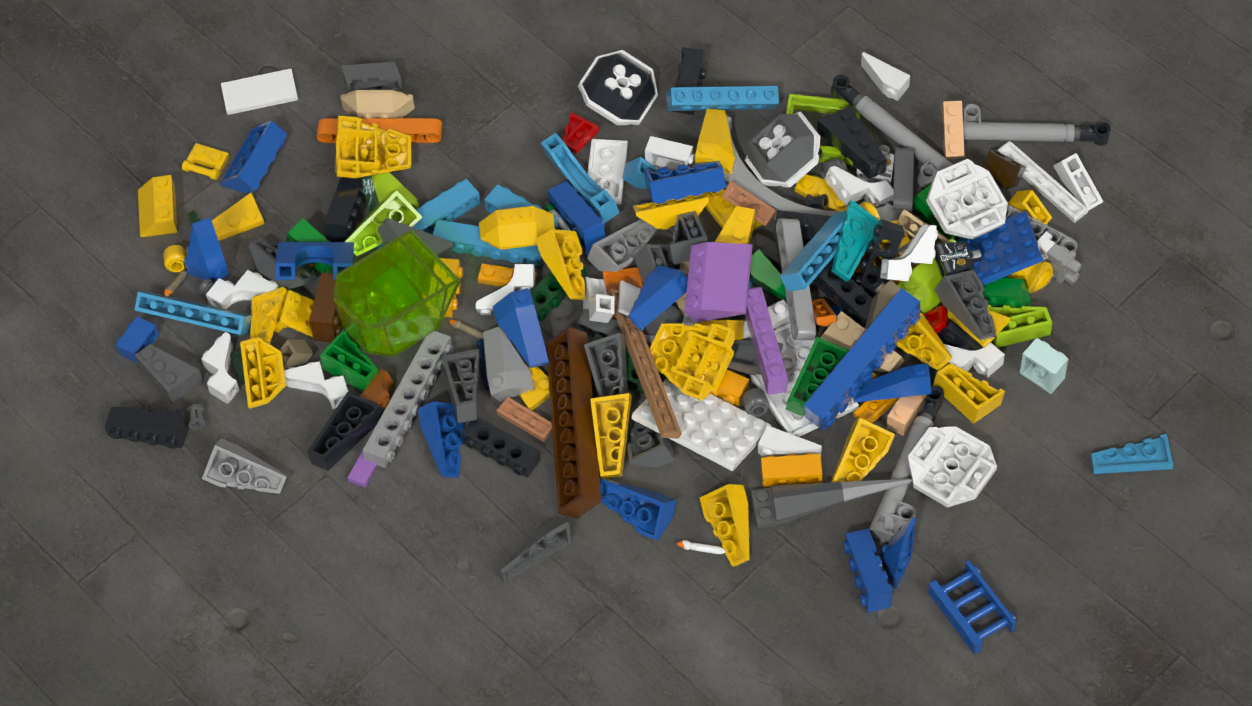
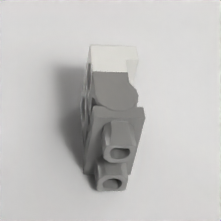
M1045 232L1037 241L1044 260L1043 262L1051 263L1053 267L1052 277L1057 278V282L1061 284L1065 280L1073 285L1079 278L1080 274L1078 271L1081 269L1082 264L1075 260V252H1069L1067 248L1058 246L1051 241L1052 235Z

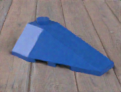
M659 265L647 275L644 286L640 289V294L628 315L640 331L686 293L688 277L683 271Z
M529 288L510 292L492 306L497 325L500 329H503L509 341H512L530 368L549 364Z
M928 364L907 366L872 379L867 384L863 383L859 394L853 398V401L855 403L932 394Z
M432 401L418 408L420 427L441 477L458 478L461 461L459 448L463 443L461 430L464 429L465 422H457L451 403Z
M600 477L601 502L610 510H615L621 515L626 523L629 522L633 525L639 534L659 540L673 518L677 499L658 492Z
M913 517L891 537L888 545L884 544L880 554L883 556L882 564L893 588L896 589L912 558L916 518Z

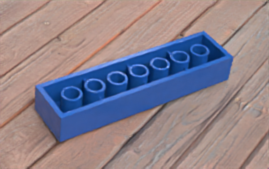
M902 288L805 403V418L823 431L835 423V417L838 413H843L848 407L847 402L859 394L863 383L867 384L873 376L872 372L883 365L887 354L894 352L897 347L896 343L907 336L910 326H915L921 318L920 301Z

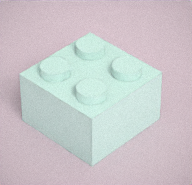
M1036 338L1023 353L1020 374L1052 394L1065 379L1068 358L1062 352H1058L1050 347L1047 342Z

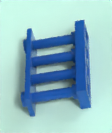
M968 560L965 563L964 574L944 586L939 585L934 580L929 583L928 594L975 655L981 651L983 639L1004 626L1011 633L1014 632L1016 618L1011 611H1007L981 577L978 567L976 565L973 566ZM971 579L977 588L958 600L951 601L947 596L948 592ZM981 595L989 603L967 617L963 616L959 611L960 607ZM993 610L1000 617V620L980 632H975L971 627V623Z

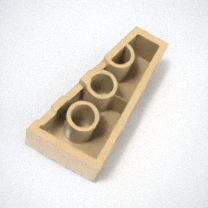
M841 311L836 317V322L832 323L820 338L850 350L864 334L865 329ZM894 351L892 354H887L883 365L875 370L885 374L898 370L904 360L902 356Z

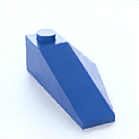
M211 218L193 223L189 236L190 244L187 246V257L184 259L188 274L204 280L210 279L212 282L217 281L219 278L224 279L228 277L227 265Z

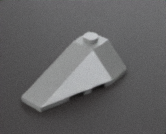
M640 219L594 243L587 259L599 271L617 272L633 262L635 259L634 254L649 242L658 229Z
M221 438L214 446L202 479L219 487L229 486L243 490L246 488L280 494L287 475L242 447Z

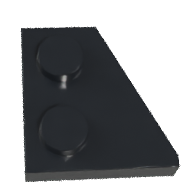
M952 322L947 323L937 334L942 343L969 351H976L980 347L979 343Z

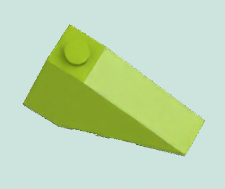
M392 190L345 240V242H354L355 256H359L382 244L378 227L386 218L413 227L422 218L397 190Z
M952 238L947 243L956 241ZM935 258L932 264L920 263L912 270L909 281H900L897 284L900 289H904L920 301V312L923 314L934 310L941 303L934 290L942 280Z

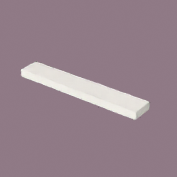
M1008 141L997 150L1026 166L1027 168L1022 178L1074 223L1088 213L1087 207L1011 141Z

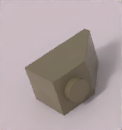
M287 339L279 350L283 356L284 371L291 367L304 366L313 355L305 340Z

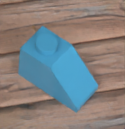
M638 157L625 164L622 179L635 188L646 189L644 169H650V172H657L659 170L642 157Z

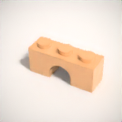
M946 101L941 104L942 123L944 125L943 154L946 159H960L964 157L962 101Z

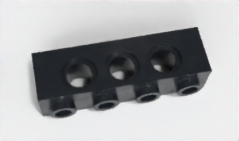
M883 219L880 220L879 225H875L873 241L868 243L866 249L868 254L866 259L863 258L861 261L859 276L856 275L854 282L862 286L871 298H874L877 294L875 290L878 286L886 281V279L880 278L882 259L895 258L904 235L902 225ZM882 240H888V241H889V242H888L887 244H885V245L880 244V242H881ZM875 257H882L878 262L873 261ZM875 274V277L867 278V275Z
M831 259L812 283L848 317L864 327L873 298L851 278L846 282L832 272L834 260Z
M477 417V420L470 421L462 431L463 443L468 448H474L480 451L483 456L493 458L499 465L511 468L517 475H523L528 478L541 461L539 450Z

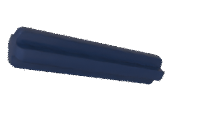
M483 338L477 340V347L479 349L484 387L486 390H490L487 379Z

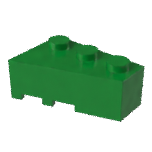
M302 218L288 232L285 242L330 241ZM311 263L320 273L331 274L333 272V267L328 264Z
M344 330L320 354L321 368L334 376H344L347 384L361 392L367 388L378 374V368L365 353H362L357 348V344L350 340Z

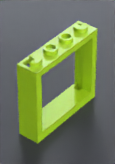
M789 94L786 114H793L794 110L833 114L850 106L859 120L861 118V114L855 110L856 106H851L845 100ZM820 145L822 154L818 162H825L837 157L840 161L844 160L845 165L853 166V162L841 155V151L836 147Z

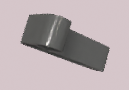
M895 148L893 210L903 211L905 209L912 211L914 148Z

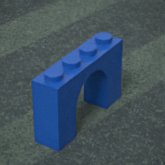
M278 242L275 263L276 280H295L296 271L300 266L315 262L332 266L334 280H353L354 242Z

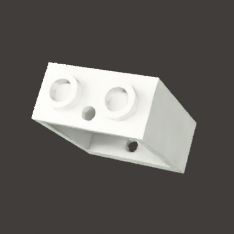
M650 136L645 149V160L658 170L662 167L675 170L679 165L693 168L695 154H693V146Z

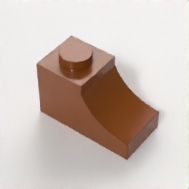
M381 369L360 397L379 404L384 413L391 400L390 390L394 381L387 371Z

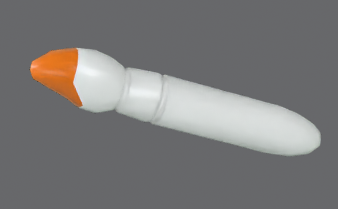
M687 540L677 543V546L685 550L691 549L712 554L725 553V549L718 546L691 543Z

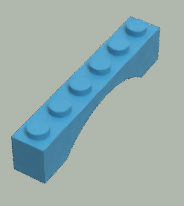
M556 133L541 142L548 159L566 180L577 189L579 195L585 198L587 204L594 208L598 217L601 216L606 223L619 214L615 200L586 173Z

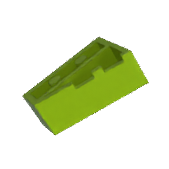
M1005 305L1003 307L987 306V310L1011 319L992 340L997 348L1051 335L1052 320L1046 307L1022 306V308H1010V306Z

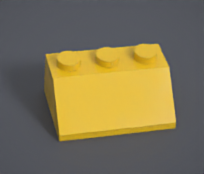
M172 176L152 177L138 189L140 237L177 233L176 196Z

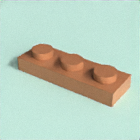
M734 181L729 183L722 195L724 199L735 206L755 209L757 214L756 220L767 227L777 213L776 209Z
M509 397L497 409V415L542 442H545L552 433V422Z

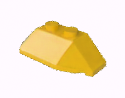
M705 192L700 196L690 195L681 200H667L662 204L648 202L634 205L633 209L637 217L657 229L665 230L675 226L677 215L696 211L697 215H699L709 202V196Z
M535 206L496 210L479 222L481 241L487 242L500 250L536 246V238L550 229H555L554 216Z
M259 337L242 341L240 345L247 402L250 409L268 404L286 387V378L281 351Z

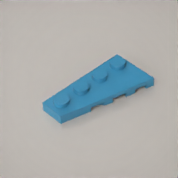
M1167 433L1160 435V438L1152 440L1148 438L1144 439L1142 443L1134 445L1129 443L1125 444L1123 448L1116 449L1114 447L1092 453L1090 458L1093 474L1173 469Z

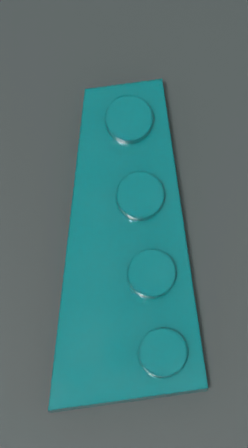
M853 200L849 201L831 269L832 272L846 282L852 277L868 247V243L872 240L875 225L880 223L877 218Z

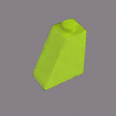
M390 172L371 176L378 204L392 190H397L415 210L419 208L417 198Z

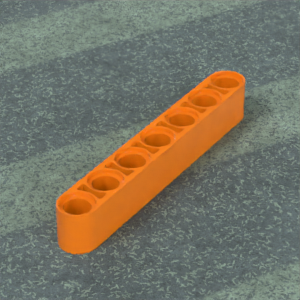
M325 118L318 121V141L336 143L338 118ZM361 118L365 124L372 126L375 123L382 130L388 131V129H392L411 136V143H437L442 138L443 123L439 119Z

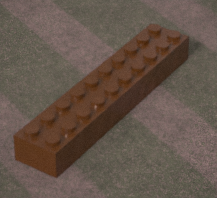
M568 327L546 344V351L549 360L547 365L558 513L578 519L601 503L591 407V399L593 398L591 372L584 344L588 343V335L586 332Z

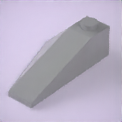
M498 326L483 332L487 379L491 395L501 402L507 397L512 398L534 390L531 371L525 365L522 357L514 348L513 343L509 341L503 329H500Z

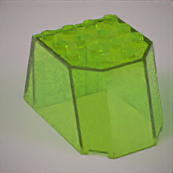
M410 229L336 274L333 301L342 327L366 353L395 357L439 329L461 280Z

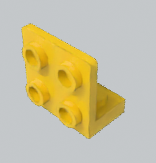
M288 290L274 332L279 333L283 328L289 327L313 337L309 318L314 300Z

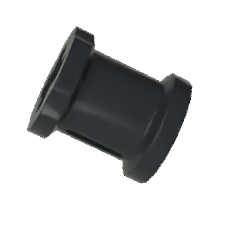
M809 194L806 196L805 206L825 211L828 209L829 201L826 194L821 196Z

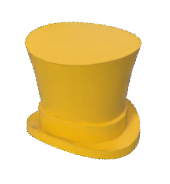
M1042 261L1007 277L1024 279L1028 292L1034 293L1044 288L1050 282L1053 276V267L1051 263Z

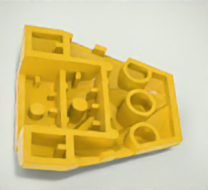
M338 116L335 173L337 177L359 178L411 168V136L392 129H388V131L382 130L375 123L372 126L365 124L358 117Z
M661 324L650 346V352L656 368L668 380L675 384L685 395L703 401L709 396L710 392L718 389L734 355V350L731 347L734 343L735 331L719 324H711V326H702L701 324H694V326Z

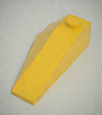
M707 108L697 144L695 164L719 161L724 173L732 174L735 156L725 110Z
M550 229L536 238L541 257L569 298L574 300L586 299L585 282L581 276V270L583 269V263L580 262L582 248L577 232Z
M862 418L854 420L831 483L862 481L879 460L886 455L895 434Z

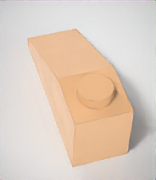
M926 395L900 397L887 417V428L904 436L920 411Z

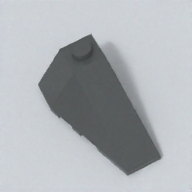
M970 270L944 276L934 289L942 304L980 341L995 337L997 334L993 319L987 310L988 301L984 299L983 295L984 287L975 271Z
M646 396L636 401L634 411L647 399ZM634 420L633 429L630 430L631 442L627 445L631 464L658 468L675 460L669 438H661L660 433Z

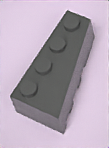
M617 333L584 344L599 397L627 394L625 335Z
M479 349L442 355L443 375L457 422L477 420L480 379Z

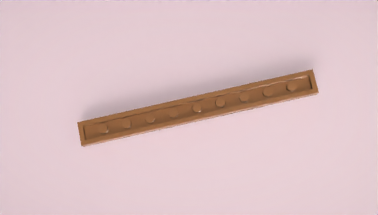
M610 289L607 295L615 296L614 314L622 334L625 335L628 351L661 438L679 439L682 433L643 331H640L627 315L618 312L619 290Z

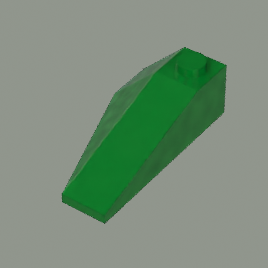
M760 250L756 251L751 255L749 279L754 284L787 303L785 286L780 277L781 274Z

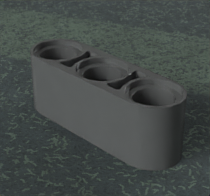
M588 309L581 311L574 324L575 329L586 332L592 338L596 334L605 338L622 333L617 320L612 318L608 323L589 321Z

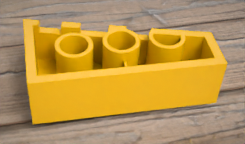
M630 393L591 399L601 478L620 477L623 475L632 399Z

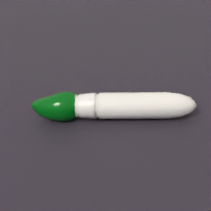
M545 202L546 211L558 218V226L561 230L570 231V228L555 210V207Z

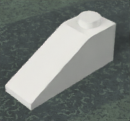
M865 52L862 53L861 66L883 94L888 98L898 101L909 87L910 75Z
M1077 153L1053 165L1064 185L1088 210L1103 202Z
M768 425L758 443V454L762 457H780L789 454L805 455L807 453L820 454L821 457V445Z

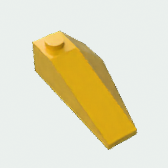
M920 312L921 318L915 326L911 325L907 336L903 340L900 339L896 345L906 353L912 354L919 358L920 361L940 371L953 357Z
M727 484L700 497L704 517L707 522L711 523L715 537H719L722 548L725 549V554L731 565L735 567L749 561V516L744 485Z

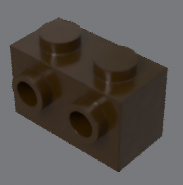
M990 150L981 166L989 171L993 179L998 180L1002 187L1007 189L1017 187L1027 168L997 150Z

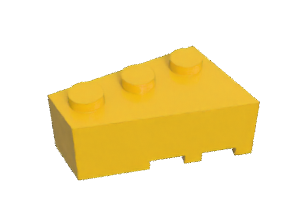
M736 206L715 242L750 244L757 215L755 209Z
M951 363L937 372L933 386L940 387L944 392V397L973 424L999 407L1005 394L1004 390H997L989 386V382L985 380L981 382L973 378L971 373Z

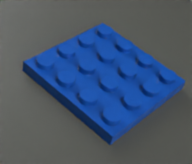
M1027 211L1007 218L1003 226L974 239L964 237L956 239L957 242H966L969 251L980 250L982 260L974 262L973 270L983 285L1044 261Z

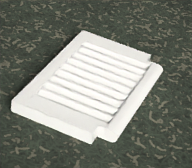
M622 280L620 281L618 312L629 315L634 302L640 294V288Z

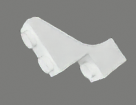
M836 166L830 167L826 174L825 180L846 206L851 200L856 202L863 198L865 202L871 203L875 208L885 206L886 203L891 204L893 201L894 189L886 179L877 183L865 182Z
M922 225L902 255L893 259H882L880 278L909 281V277L912 274L911 262L932 264L935 258L934 244L938 235L936 226Z
M515 264L511 281L503 288L476 302L477 312H480V315H492L494 313L492 306L510 292L527 288L531 291L535 287L534 264Z
M247 270L235 286L230 281H224L219 278L207 292L206 297L209 305L227 310L238 301L252 300V297L275 290L279 286L272 280L264 279L259 273Z
M584 277L586 299L583 300V309L589 310V321L608 323L614 315L615 296L607 295L604 279Z
M227 332L218 337L210 350H207L201 358L204 369L214 374L207 383L210 394L226 404L240 391L237 381L228 374L233 343L231 342L230 334Z
M992 343L976 351L944 344L953 357L944 367L951 363L968 371L974 366L979 374H983L988 378L1004 363L1005 354Z
M320 361L310 362L304 366L291 367L285 370L287 387L321 393L328 398L332 409L337 408L348 392L344 376H334L324 380Z

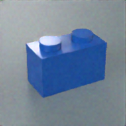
M137 316L133 322L129 323L123 336H120L117 340L116 347L119 355L137 363L135 354L149 344L152 345L159 336L156 325Z

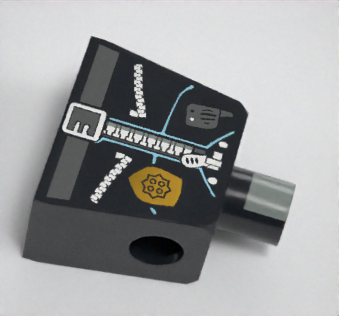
M966 242L936 243L934 247L935 261L942 279L944 276L973 270L974 262L982 260L980 250L969 251Z

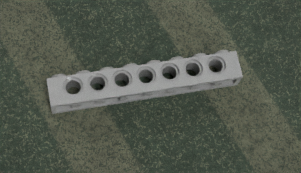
M431 329L429 330L363 449L364 460L373 462L383 468H386L388 463L393 461L397 446H401L405 432L411 428L413 417L418 415V408H420L422 401L427 399L430 386L435 384L437 373L439 370H442L441 356L452 353L453 345L450 336Z

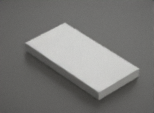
M292 69L221 83L227 115L298 100Z
M592 139L587 174L610 194L616 204H622L624 186L622 176L627 160L628 141Z

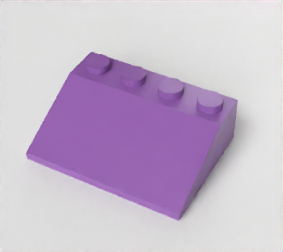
M705 242L691 245L684 313L695 323L746 314L752 255L751 244Z

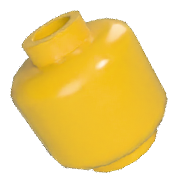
M172 245L165 249L163 259L167 270L181 272L186 269L184 259L187 257L186 249L180 245Z

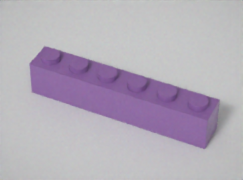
M762 287L748 289L747 309L744 315L767 395L785 393L787 391L788 377Z

